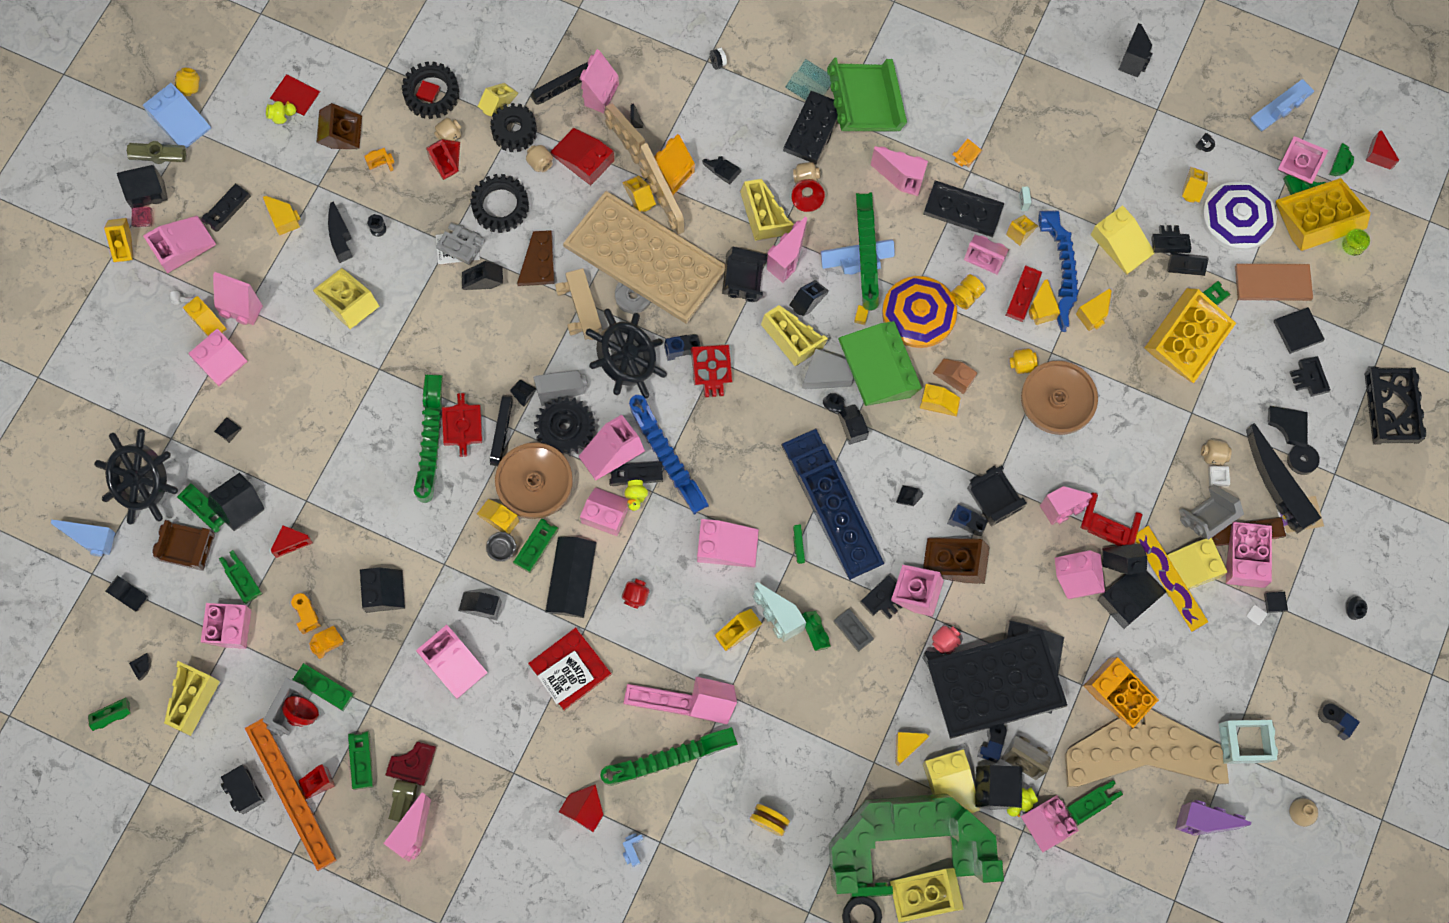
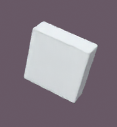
M1210 466L1208 468L1209 486L1215 484L1216 486L1228 487L1230 485L1229 466Z

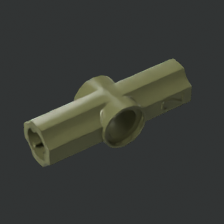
M152 141L148 144L129 143L127 145L126 151L129 160L152 161L155 164H162L165 161L184 162L186 160V148L184 145H165L158 141Z

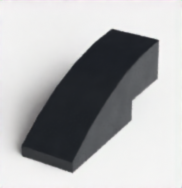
M333 201L330 203L328 212L329 237L339 263H342L353 257L346 243L352 237Z

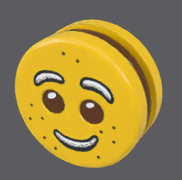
M757 804L753 814L750 816V820L753 823L778 836L784 835V830H786L790 823L788 818L762 804Z

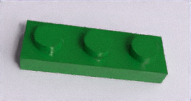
M304 663L292 679L304 685L312 693L341 711L345 710L354 696L352 692Z

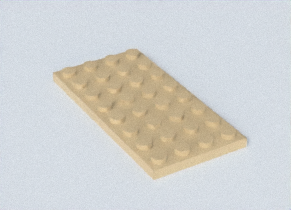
M607 191L604 192L563 243V247L685 324L688 323L722 278L725 270V264Z

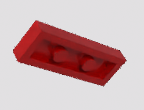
M1025 265L1005 316L1023 322L1042 275L1041 271Z

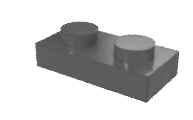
M847 609L833 621L858 652L874 640L850 609Z

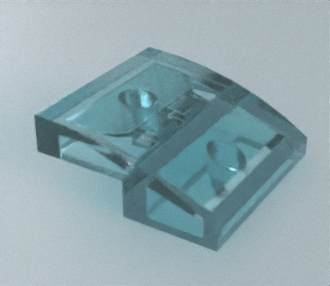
M805 59L785 88L806 101L810 91L821 95L827 93L831 85L830 76L826 71Z

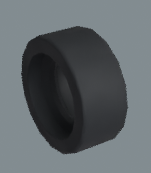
M856 897L849 901L843 909V923H851V910L861 904L867 905L872 909L874 913L873 923H881L882 921L880 907L874 900L868 897Z

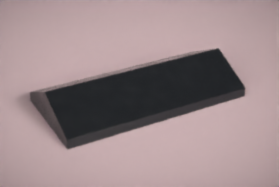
M558 537L545 613L584 618L597 542L579 537Z

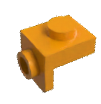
M967 139L959 150L952 155L956 157L954 161L961 167L965 165L969 168L983 150Z
M385 148L373 150L364 156L369 170L386 163L390 172L394 170L392 166L395 163L391 153L387 154Z
M333 625L315 634L309 645L312 653L316 654L318 659H321L326 652L341 646L344 640Z

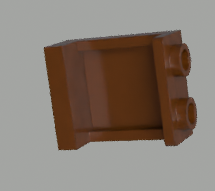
M165 520L164 524L159 528L158 542L153 546V557L161 562L204 571L215 534L207 528H202L201 530Z

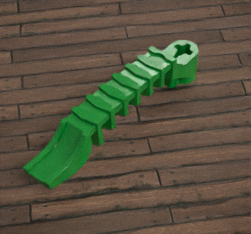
M872 192L868 194L856 193L862 305L866 310L872 311L879 306Z
M425 375L423 407L425 410L422 411L424 416L422 426L424 429L421 432L423 441L420 442L422 452L419 453L421 461L418 463L420 471H417L414 494L418 501L422 503H428L433 499L434 484L437 479L436 469L438 467L440 418H442L443 375ZM425 485L427 492H425L424 495H421Z
M731 727L705 735L699 741L691 740V743L687 745L683 743L678 748L672 747L668 751H660L656 755L650 754L649 757L643 759L640 757L634 762L630 760L605 766L601 770L600 777L606 785L614 786L636 780L642 776L646 777L652 773H658V771L664 769L668 770L671 767L680 766V764L689 763L695 759L699 760L701 757L710 756L721 750L736 746L738 743L734 730ZM608 771H611L613 774L616 773L611 781L605 778L608 775Z

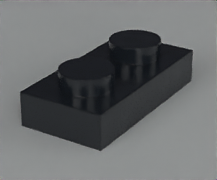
M1170 253L1167 271L1169 273L1205 276L1209 258L1203 255Z

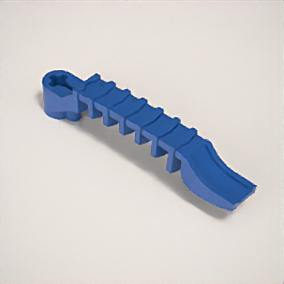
M1058 210L1039 211L1038 224L1040 232H1049L1054 238V242H1059L1057 244V251H1061L1059 253V260H1064L1061 262L1063 280L1061 281V288L1058 290V297L1062 299L1058 304L1060 314L1057 322L1061 332H1066V328L1069 327V310L1074 307L1078 295L1077 270H1075L1076 260H1074L1075 251L1072 249L1073 241H1071L1072 234L1060 225Z
M634 395L629 401L631 413L638 423L642 434L645 435L648 444L650 443L652 451L656 453L659 462H662L663 469L668 473V477L673 481L678 493L683 497L694 515L698 511L709 507L693 479L690 480L688 470L685 471L683 463L680 464L679 457L674 454L673 448L669 446L668 439L664 438L662 429L658 428L657 420L645 397Z

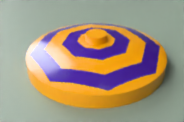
M912 276L900 280L888 291L883 302L882 318L884 323L895 322L904 345L914 348H927L942 342L951 333L957 318V306L954 297L950 295V291L942 283L929 277Z

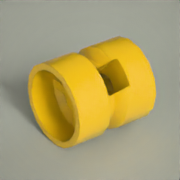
M969 274L961 281L960 285H957L950 292V295L954 297L956 304L960 308L967 310L975 302V299H978L985 292V287L977 277Z

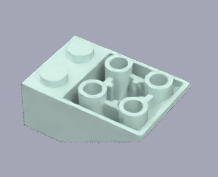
M755 583L753 598L758 606L762 605L764 609L763 615L768 622L771 621L774 625L773 631L778 639L781 638L785 642L804 631L806 621L796 605L762 584Z

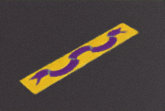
M1149 525L1140 530L1136 537V543L1141 544L1149 564L1191 632L1208 623L1207 618Z

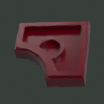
M416 742L413 749L407 754L391 756L385 776L425 787L437 747Z

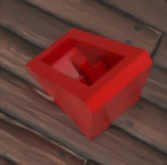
M1381 130L1372 139L1366 161L1390 170L1399 162V158Z
M282 525L271 548V553L275 558L313 544L308 535Z
M323 764L318 765L298 781L305 799L335 787L329 769Z

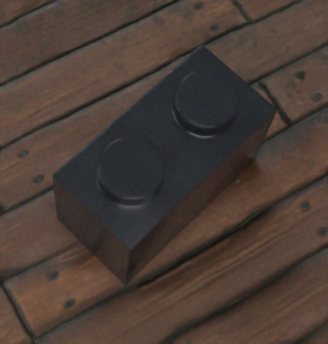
M242 764L221 776L223 781L221 787L226 794L229 793L231 796L230 804L235 812L238 811L241 814H245L265 802L247 766Z

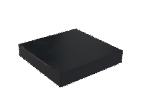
M1309 307L1273 321L1289 354L1325 340Z

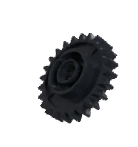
M560 396L557 402L551 399V405L544 403L546 409H539L541 415H536L538 421L534 422V426L537 427L534 429V432L539 434L536 437L537 441L554 447L563 455L567 452L569 457L572 451L578 454V448L584 450V444L590 443L588 438H594L592 431H595V426H593L595 419L591 418L593 413L588 412L589 407H583V401L576 403L575 397L572 401H569L568 396H566L564 401ZM564 423L570 425L567 429L560 428Z

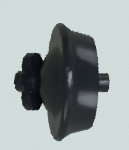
M830 393L823 399L824 407L832 413L841 412L845 409L844 398L839 394Z
M1355 596L1347 602V615L1351 620H1358L1366 615L1367 603L1361 597Z

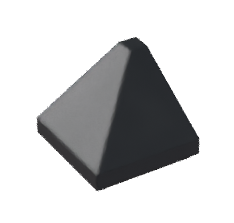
M631 103V124L634 128H643L640 115L634 103Z
M519 380L510 389V392L525 407L536 388Z
M226 417L214 432L230 443L242 428Z
M902 485L896 503L914 507L923 497L924 493L919 488Z

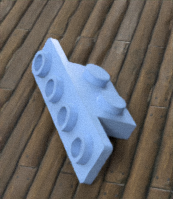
M1302 79L1253 115L1250 120L1260 131H1264L1281 117H1286L1294 107L1298 108L1301 106L1305 99L1314 93V90Z
M893 239L876 242L877 269H881L879 259L895 256ZM859 245L821 251V261L824 269L841 266L844 274L853 275L861 272Z

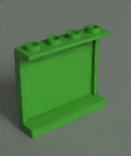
M837 58L831 61L827 67V74L830 76V88L834 95V106L837 109V121L840 124L841 131H901L906 125L907 119L893 59H886L882 65L838 64Z

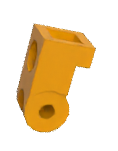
M302 593L294 595L291 605L298 612L301 622L296 623L299 631L302 634H306L321 627L310 599Z

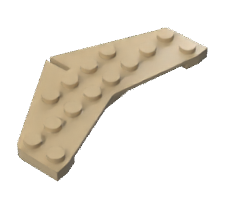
M613 103L605 106L604 114L609 130L613 129L625 149L631 154L633 162L640 166L643 178H647L651 191L655 193L669 219L667 222L671 230H675L678 235L683 233V215L648 144L645 143V139Z
M1151 709L1143 717V725L1140 720L1134 728H1131L1119 718L1072 746L1065 753L1067 787H1079L1142 766H1152L1206 780L1213 784H1229L1227 764L1223 762V750L1220 744Z

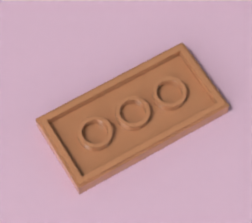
M1310 264L1235 265L1238 300L1311 301L1313 299Z

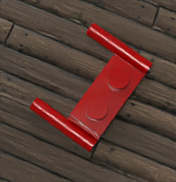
M1092 492V498L1088 502L1089 505L1086 507L1080 528L1117 546L1135 544L1143 514L1135 513L1130 529L1097 513H1093L1098 494Z

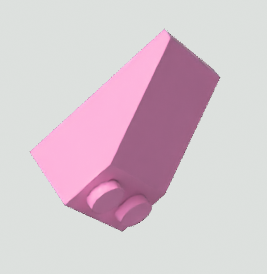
M214 272V305L219 315L226 319L234 318L243 325H247V323L254 325L263 305L251 285Z
M701 519L697 562L755 568L759 529L724 521Z
M423 792L383 843L409 862L411 859L415 860L421 852L420 847L422 846L431 799Z

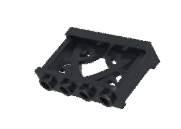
M1371 367L1364 375L1373 445H1381L1382 443L1419 444L1422 442L1427 432L1423 425L1422 394L1418 387L1419 374L1416 372V367ZM1399 376L1404 377L1407 387L1402 385V381L1396 386L1394 384L1395 379ZM1380 377H1391L1390 382H1388L1386 380L1380 379ZM1387 390H1388V395H1387V397H1383V396H1382V391L1385 392V393H1387ZM1393 393L1407 406L1398 419L1392 411L1383 407V403H1386ZM1385 414L1390 417L1388 421L1385 420ZM1400 425L1406 431H1409L1407 425H1412L1413 434H1404L1400 429ZM1395 429L1398 434L1387 435V432Z

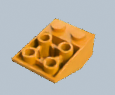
M679 134L674 138H670L662 151H658L654 156L672 195L695 172V163Z
M1118 657L1108 658L1083 685L1097 701L1131 728H1134L1159 701Z

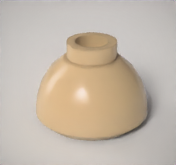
M1299 798L1290 806V817L1297 825L1307 827L1316 822L1318 808L1313 801Z

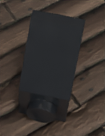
M483 261L462 272L463 290L492 289L503 284V266L488 261Z
M814 280L798 290L789 306L793 308L795 313L804 317L812 312L828 294L829 290Z
M855 404L845 407L841 412H837L849 445L867 440L869 431L862 413Z
M1141 544L1102 548V566L1127 575L1147 572V554Z
M463 592L458 611L497 620L502 601L499 596L491 594Z

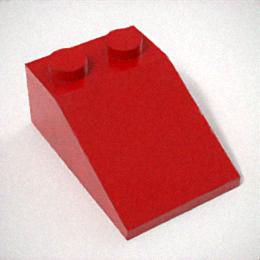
M572 128L550 151L555 159L590 186L614 162V151L600 140L575 128Z

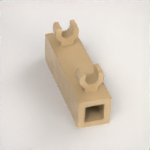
M584 269L565 273L567 282L557 283L555 287L558 296L564 295L567 292L571 293L579 319L578 323L574 322L567 325L569 334L572 336L583 332L585 340H594L586 335V330L590 328L601 334L602 326Z

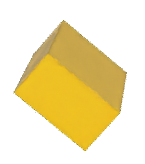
M858 305L854 323L865 325L868 310L863 306Z

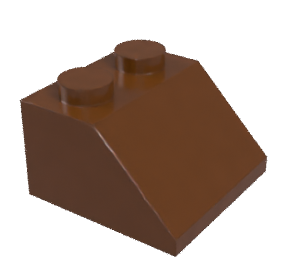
M333 103L320 109L316 143L331 149H359L362 115Z

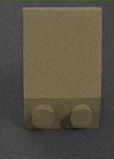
M1015 736L1001 758L1012 766H1022V772L1034 780L1048 772L1051 757L1047 755L1048 752L1045 749L1032 746L1030 741L1023 736Z

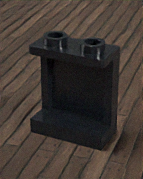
M732 246L726 253L722 294L728 295L730 298H742L747 302H757L763 296V292H760L762 268L763 264L767 262V254Z
M1002 465L989 468L986 471L987 474L981 477L980 475L973 477L967 488L991 527L1021 511L1027 505L1023 497L1019 498L1006 478Z

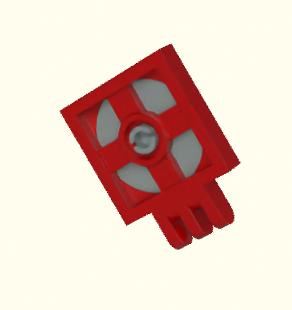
M729 345L691 347L694 385H703L705 398L709 397V390H711L712 397H716V389L719 391V397L724 396L723 383H732Z

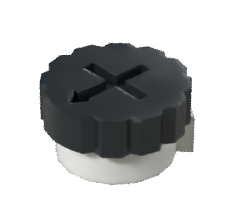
M722 47L710 51L711 64L715 70L721 69L722 66L727 64L726 55Z

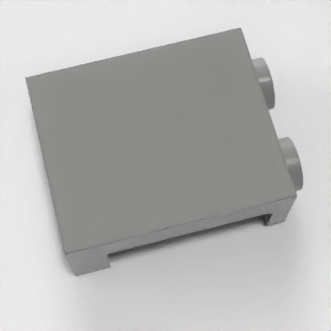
M1215 484L1209 488L1211 497L1191 512L1183 508L1179 510L1181 523L1186 528L1189 527L1194 530L1197 535H1201L1208 540L1244 515L1240 500Z
M286 677L263 719V722L268 725L266 728L281 737L283 733L289 736L291 732L282 726L286 718L282 711L285 699L299 695L309 700L312 692L304 685Z

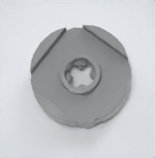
M620 282L617 284L615 300L621 310L634 314L648 308L651 303L649 300L638 293L637 298L632 299L629 293L635 292Z

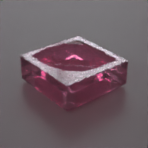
M132 208L131 225L133 227L152 226V208Z

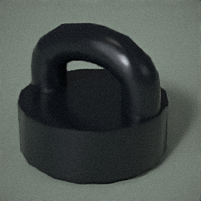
M1205 133L1195 147L1204 152H1210L1215 147V140L1211 138L1210 134ZM1209 141L1211 145L1206 148L1205 145Z

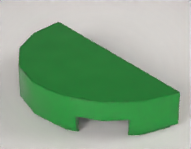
M1344 143L1340 145L1329 173L1331 176L1336 177L1346 174L1354 164V156H1352L1350 148Z
M801 524L793 526V541L796 562L802 564L805 563L802 529Z

